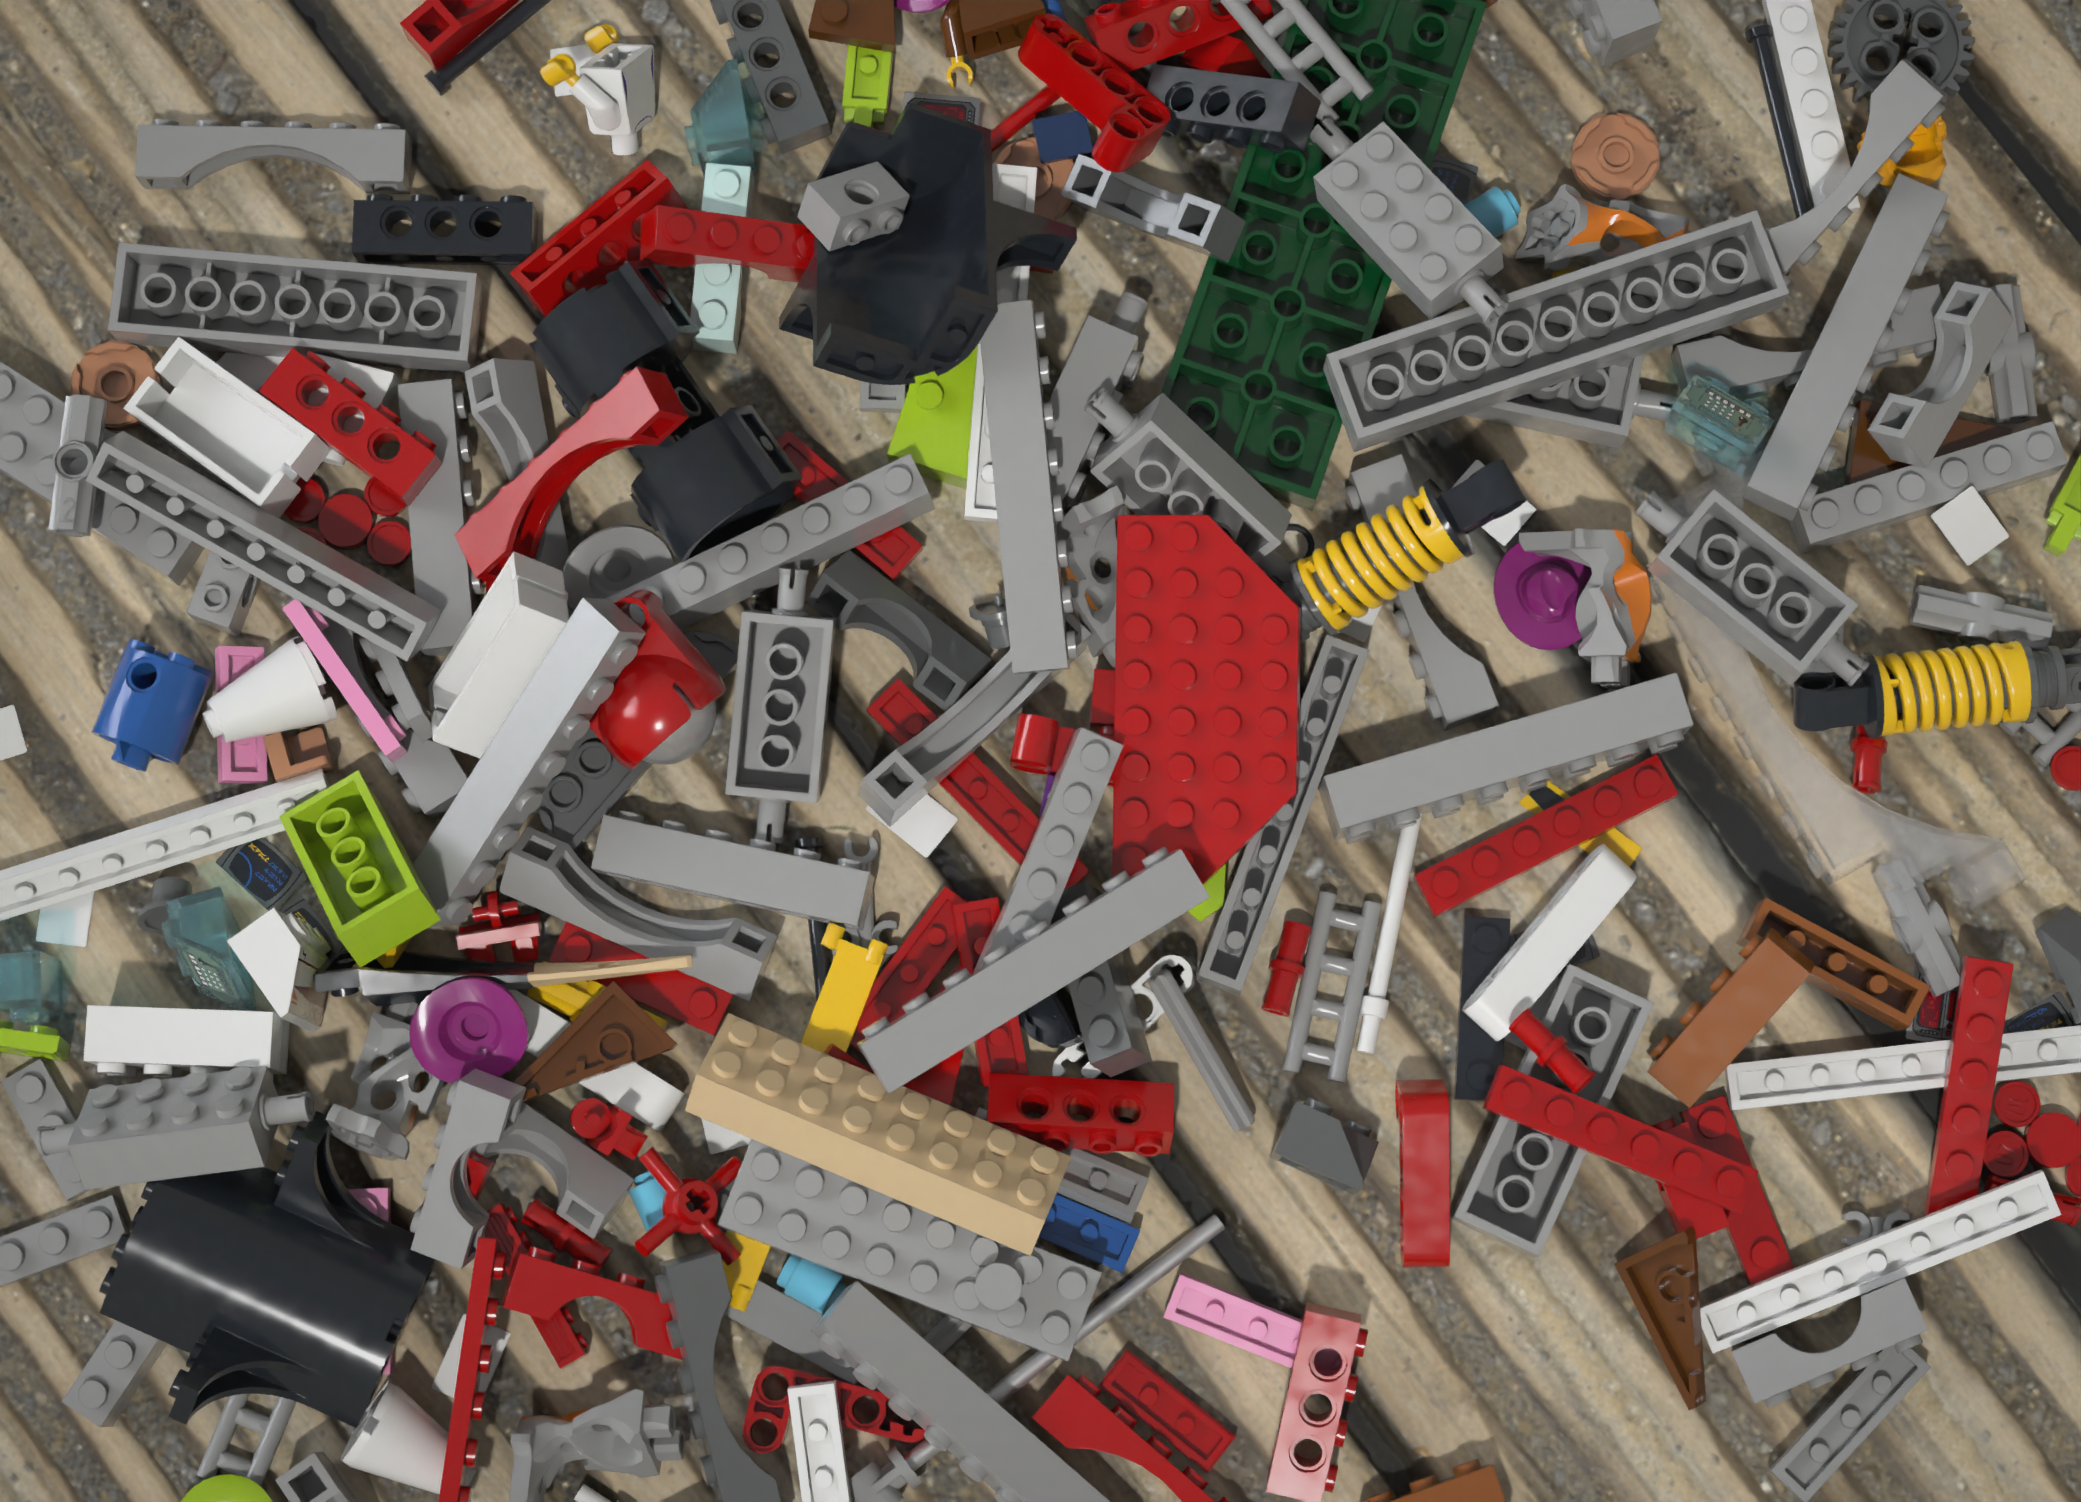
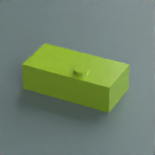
M977 346L964 361L948 372L937 376L935 371L915 377V383H911L887 452L889 463L911 454L921 476L966 489Z
M359 770L279 816L337 937L360 968L441 920L382 803Z

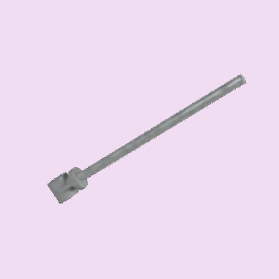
M1213 1214L1087 1312L1075 1345L1223 1231L1225 1227L1219 1218ZM1037 1351L985 1393L1000 1405L1058 1360V1358ZM926 1439L904 1456L893 1446L886 1452L890 1459L888 1463L881 1467L874 1460L849 1479L851 1502H900L904 1497L899 1489L906 1483L912 1489L919 1486L922 1481L914 1471L941 1450L934 1447Z

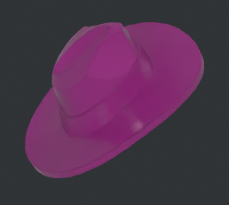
M1520 543L1516 544L1503 556L1494 578V599L1503 623L1517 639L1537 649L1556 650L1577 642L1582 637L1575 617L1578 598L1592 575V569L1581 563L1559 556H1538L1536 553L1524 551Z
M467 977L445 983L431 992L416 1009L411 1020L409 1035L412 1051L420 1065L434 1077L445 1082L454 1083L456 1079L460 1080L475 1068L497 1077L508 1072L518 1063L526 1051L529 1029L523 1009L511 992L494 981L485 978Z

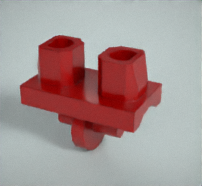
M498 891L488 892V906L472 908L474 922L491 919L490 921L459 926V934L456 935L458 950L465 949L468 959L497 961L494 944L506 941L511 943L514 962L538 958L539 936L543 927L541 912L504 918V916L520 914L518 901L501 903Z
M584 1098L574 1105L570 1113V1123L573 1130L580 1136L585 1137V1142L607 1156L610 1155L614 1148L634 1160L648 1137L628 1124L633 1117L632 1115L610 1102L605 1104L596 1098Z

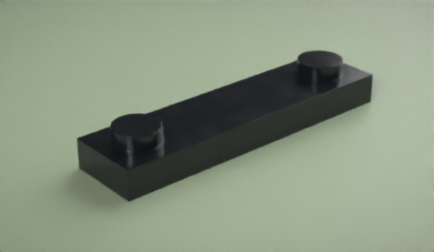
M1463 917L1454 1100L1485 1102L1499 1065H1503L1505 1037L1498 1042L1495 1041L1464 1013L1462 1008L1474 991L1509 951L1510 919Z

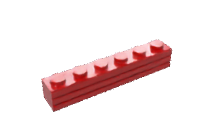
M499 1203L487 1210L490 1215L484 1234L486 1238L497 1239L500 1244L499 1251L506 1252L505 1272L509 1276L516 1251L528 1254L529 1247L533 1245L526 1232L520 1233L517 1229L515 1222L519 1220L512 1207L506 1208L504 1204ZM567 1306L564 1308L560 1307L549 1321L531 1316L560 1369H564L588 1355L585 1348L589 1347V1344L581 1331L575 1332L571 1324L575 1319Z

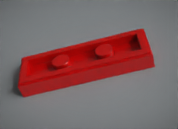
M1127 1349L1098 1385L1206 1473L1212 1469L1236 1438L1233 1433Z

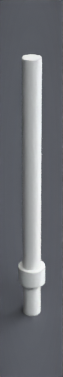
M1420 814L1421 817L1419 819H1416L1417 824L1400 830L1368 994L1362 998L1359 1015L1363 1016L1356 1051L1365 1054L1375 1053L1381 1020H1386L1389 1001L1385 998L1422 814Z

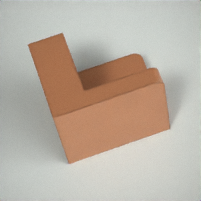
M320 727L288 737L281 732L263 737L277 782L321 768L324 774L336 770L324 730Z

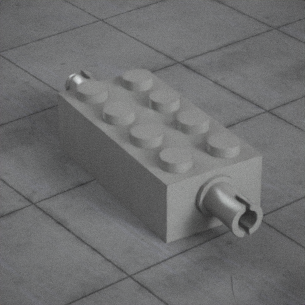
M1332 118L1322 120V124L1326 127L1325 130L1317 124L1310 134V139L1332 160L1329 165L1313 177L1317 201L1430 320L1445 315L1463 300L1482 317L1487 325L1496 321L1492 315L1493 313L1500 318L1506 312L1509 304L1486 281L1504 268L1502 244L1384 121L1356 143H1353L1340 130Z
M1122 292L1120 302L1109 324L1088 315L1049 399V402L1053 403L1055 430H1047L1048 447L1057 448L1060 475L1051 476L1053 494L1061 493L1064 516L1068 507L1072 508L1080 503L1086 489V484L1084 483L1087 475L1084 472L1087 466L1092 467L1105 438V434H1103L1105 427L1084 410L1085 405L1094 394L1099 395V390L1105 388L1108 394L1123 407V404H1121L1124 396L1121 393L1123 387L1125 386L1129 389L1133 387L1142 366L1140 364L1142 353L1137 351L1138 336L1134 335L1144 310L1148 307V302L1132 293Z
M1644 355L1464 416L1621 449L1628 437L1631 419L1634 418V415L1674 424L1678 412L1676 407L1679 405L1680 396L1641 389L1639 379Z
M1105 388L1099 390V395L1094 394L1085 405L1084 410L1102 424L1112 436L1101 444L1090 472L1108 489L1117 485L1127 507L1136 515H1209L1275 583L1283 585V583L1293 578L1290 569L1291 564L1275 550L1283 541L1292 514L1164 393L1160 394L1138 414L1134 413L1132 415L1108 394Z
M1715 489L1710 492L1691 516L1687 514L1684 517L1659 497L1654 490L1635 512L1637 516L1643 518L1667 538L1665 541L1667 545L1656 557L1648 571L1790 685L1801 676L1812 661L1817 663L1820 660L1845 680L1850 687L1869 666L1870 663L1864 661L1837 639L1839 636L1837 633L1838 629L1859 604Z
M779 568L777 608H772V612L746 609L741 614L725 794L755 797V800H759L755 839L768 840L769 823H771L770 843H784L786 803H791V801L817 803L821 794L837 618L810 616L808 611H804L809 570L803 569L795 570L794 588H792L793 568Z
M241 1066L230 1071L208 1074L196 1072L185 1077L163 1080L151 1078L140 1083L118 1086L106 1084L95 1089H89L80 1115L75 1123L49 1127L40 1126L35 1133L37 1151L41 1156L70 1152L84 1190L265 1167L278 1124L313 1121L315 1106L309 1091L278 1096L268 1066L253 1068Z

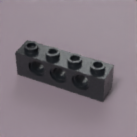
M1157 64L1154 66L1146 88L1164 103L1171 114V119L1162 137L1175 139L1177 134L1187 135L1193 140L1207 144L1211 143L1212 139H1217L1238 148H1247L1248 144H1254L1274 153H1283L1285 149L1304 151L1321 101L1300 82Z
M371 194L366 197V200H354L352 253L358 263L518 266L537 250L538 212L533 202H527L525 197L516 195L502 196L500 201H482L481 197L475 195H459L455 201H438L437 197L426 194L413 195L411 200H393V197L389 195ZM400 220L412 222L411 229L407 234L403 236L391 235V229L396 222ZM450 220L457 223L456 229L451 235L446 237L435 235V230L441 222ZM489 221L501 223V229L496 235L492 237L479 235L480 229L485 223Z

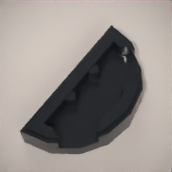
M1054 992L1018 1015L1020 1026L1035 1041L1048 1047L1068 1048L1083 1042V1038L1057 992Z

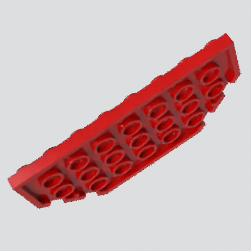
M1117 515L1114 741L1124 746L1114 767L1112 877L1125 870L1129 877L1145 868L1141 861L1142 859L1166 846L1169 853L1173 850L1181 849L1201 883L1206 884L1283 806H1286L1298 794L1301 608L1279 588L1268 574L1209 515Z

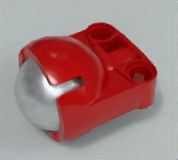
M646 589L636 590L614 604L643 629L646 634L637 646L638 652L635 658L623 668L614 682L612 694L599 705L589 721L590 729L606 746V749L619 764L629 770L635 769L644 761L660 765L675 764L685 761L698 753L707 743L713 732L716 719L715 702L727 691L722 677L664 611L660 598L652 591ZM631 603L637 604L644 611V624L637 623L631 617L629 610Z

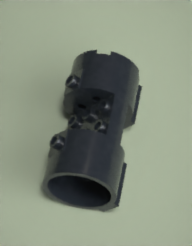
M650 260L627 261L618 270L606 274L605 279L608 282L606 285L599 284L588 291L583 287L560 303L535 328L533 334L537 340L529 345L556 382L555 388L562 396L564 408L571 416L578 420L588 412L593 402L603 398L619 383L620 378L626 372L633 370L636 366L667 375L689 418L658 446L639 445L628 448L637 460L644 462L646 465L631 485L632 494L630 496L638 506L637 511L641 519L648 526L653 527L655 532L659 531L679 561L683 562L769 521L791 499L795 492L794 485L803 478L752 405L730 408L722 416H719L683 364V361L692 350V339L700 331Z

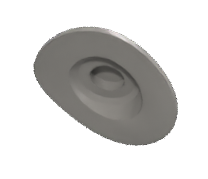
M618 525L594 533L573 550L564 565L563 579L565 591L568 593L567 603L575 611L582 598L606 599L673 567L674 561L668 547L652 531L635 525Z

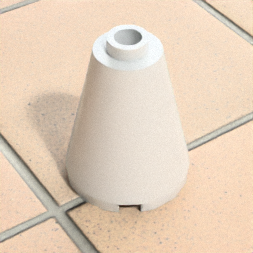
M300 636L287 641L207 701L209 710L202 713L213 738L221 735L226 743L328 723L337 719L332 696L326 699L322 696L326 694L323 685L326 683L307 644L305 641L301 642Z
M387 1381L367 1408V1414L360 1426L358 1425L352 1433L340 1460L346 1463L348 1467L440 1494L449 1433L403 1389ZM467 1467L464 1486L470 1484L476 1472L475 1468Z

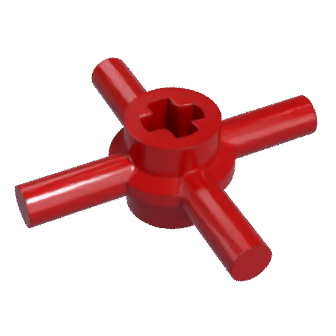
M652 1146L639 1157V1160L666 1191L662 1206L663 1218L635 1242L636 1249L643 1256L647 1257L675 1231L684 1234L700 1233L712 1248L720 1252L724 1263L727 1266L730 1265L741 1253L714 1221L718 1207L717 1194L737 1177L742 1162L736 1157H731L704 1182L694 1178L680 1180ZM689 1201L694 1206L692 1211L686 1206V1203Z

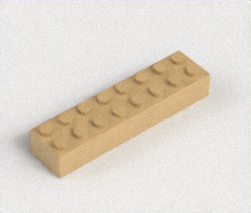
M729 1013L696 1073L685 1108L686 1112L1029 1256L1033 1252L1072 1158L1069 1155L904 1086L897 1088L891 1093H887L875 1074Z

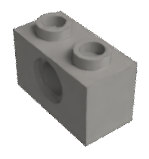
M877 161L808 183L797 217L828 251H832L844 246L858 244L860 241L881 234H889L898 229L902 223L903 214L910 195Z
M210 551L186 613L197 623L239 637L261 579Z

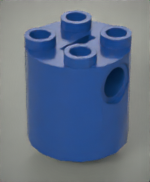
M130 639L127 647L124 648L91 733L116 744L111 760L127 767L146 772L150 761L153 759L179 765L211 683L210 678L213 672L196 665V661L183 655L169 652L167 656L155 651L156 648L149 644Z

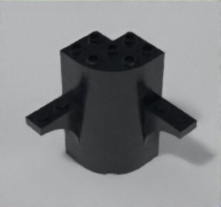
M908 103L905 106L890 134L856 122H848L816 179H823L878 161L910 195L899 228L889 234H881L860 241L858 244L844 246L832 251H828L814 235V255L779 317L780 330L813 340L814 367L859 381L881 385L915 383L916 376L933 371L939 376L959 365L976 348L998 312L996 272L1014 266H1037L1058 271L1077 241L1076 227L993 200L991 129L914 103Z
M315 1111L313 1121H309L306 1127L300 1124L297 1125L287 1146V1150L294 1154L291 1160L284 1159L278 1173L266 1167L146 1183L141 1198L147 1200L145 1206L139 1207L129 1228L131 1235L123 1233L117 1242L111 1258L116 1260L118 1265L117 1267H110L101 1284L99 1292L106 1294L100 1314L190 1353L186 1362V1367L190 1368L189 1372L183 1369L179 1370L168 1394L176 1398L169 1418L186 1425L197 1411L218 1399L240 1394H265L296 1401L357 1428L370 1405L399 1334L431 1275L436 1259L410 1250L415 1234L395 1226L370 1212L344 1186L331 1158L329 1148L331 1126L326 1121L327 1115Z

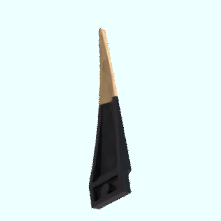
M348 951L334 952L313 974L316 993L331 991L333 997H342L359 992V987H362L363 996L379 1007L423 1001L431 992L443 984L467 977L485 978L500 984L507 990L693 968L691 955L609 962L529 963L472 960L403 951L393 967L384 968L374 959L360 968Z

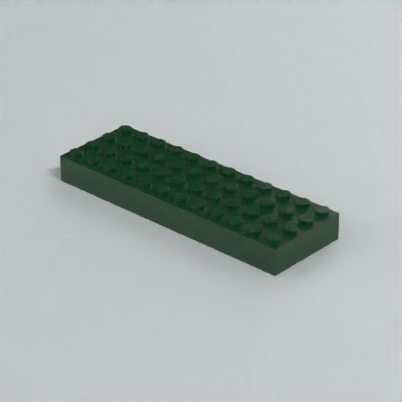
M1300 0L1374 89V92L1363 101H1360L1351 91L1331 108L1340 117L1335 124L1353 143H1356L1384 121L1408 148L1431 169L1487 3L1480 0ZM1294 23L1289 27L1282 49L1292 59L1312 42ZM1324 57L1303 72L1319 93L1340 78ZM1275 68L1271 79L1285 80ZM1315 118L1311 132L1317 124H1319L1321 128L1325 130L1326 128L1321 124V122L1317 118ZM1309 134L1304 151L1285 149L1283 153H1274L1259 145L1248 144L1226 206L1228 210L1245 220L1246 223L1228 263L1210 256L1208 257L1160 394L1164 393L1275 499L1313 511L1343 424L1323 370L1326 355L1372 339L1392 279L1317 201L1313 177L1329 165L1332 160L1310 139Z

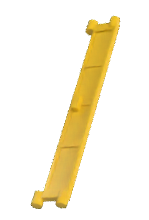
M828 923L820 944L829 949L836 950V954L801 1044L824 1053L826 1048L833 1043L847 1053L888 945L871 939L868 949L842 940L846 929L833 923ZM727 1230L726 1236L741 1253L728 1266L722 1260L729 1291L732 1295L728 1306L746 1312L771 1247Z

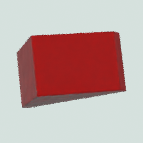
M1229 35L1188 49L1178 60V64L1189 69L1272 78L1242 40Z

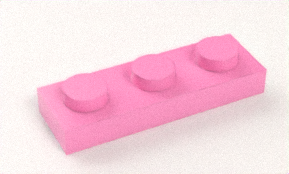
M218 646L215 648L216 694L264 659V647ZM221 735L218 736V783L263 784L267 782V750L263 737L266 735L227 743Z

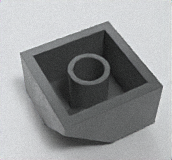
M1307 1098L1304 1104L1296 1101L1290 1109L1270 1158L1354 1195L1359 1192L1379 1144L1378 1141L1370 1138L1372 1130L1351 1120H1347L1345 1126H1342L1340 1120L1331 1116L1333 1108L1317 1100Z

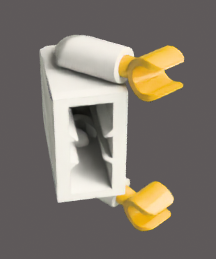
M602 24L584 34L588 47L597 55L579 68L580 76L576 74L575 61L568 54H558L549 59L547 65L542 67L540 72L543 79L551 86H556L566 81L572 87L569 92L586 107L589 130L593 134L610 135L613 154L631 155L638 152L637 131L654 119L655 115L653 45L619 44V34L616 28L610 24Z

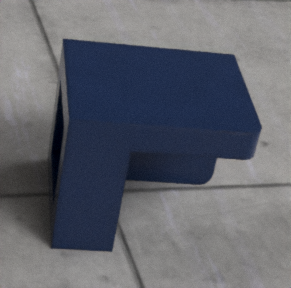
M1079 111L1032 120V133L1036 139L1042 164L1073 158L1076 161L1078 154L1094 159L1087 119Z

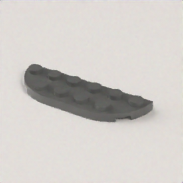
M683 632L706 661L722 677L723 682L737 668L739 647L737 644L707 632ZM589 727L586 734L576 741L570 750L563 770L552 778L542 794L543 799L539 805V813L548 835L569 844L576 853L602 823L603 815L608 816L653 763L644 761L635 769L629 770L616 761Z

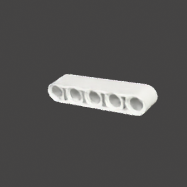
M1605 844L1595 848L1464 1004L1462 1011L1495 1041L1498 1042L1511 1032L1508 1028L1523 1011L1533 1006L1629 890L1638 874Z
M508 990L519 1002L527 1019L529 1039L526 1051L538 1058L571 1023L519 991ZM636 1063L579 1082L661 1133L684 1096L683 1092Z

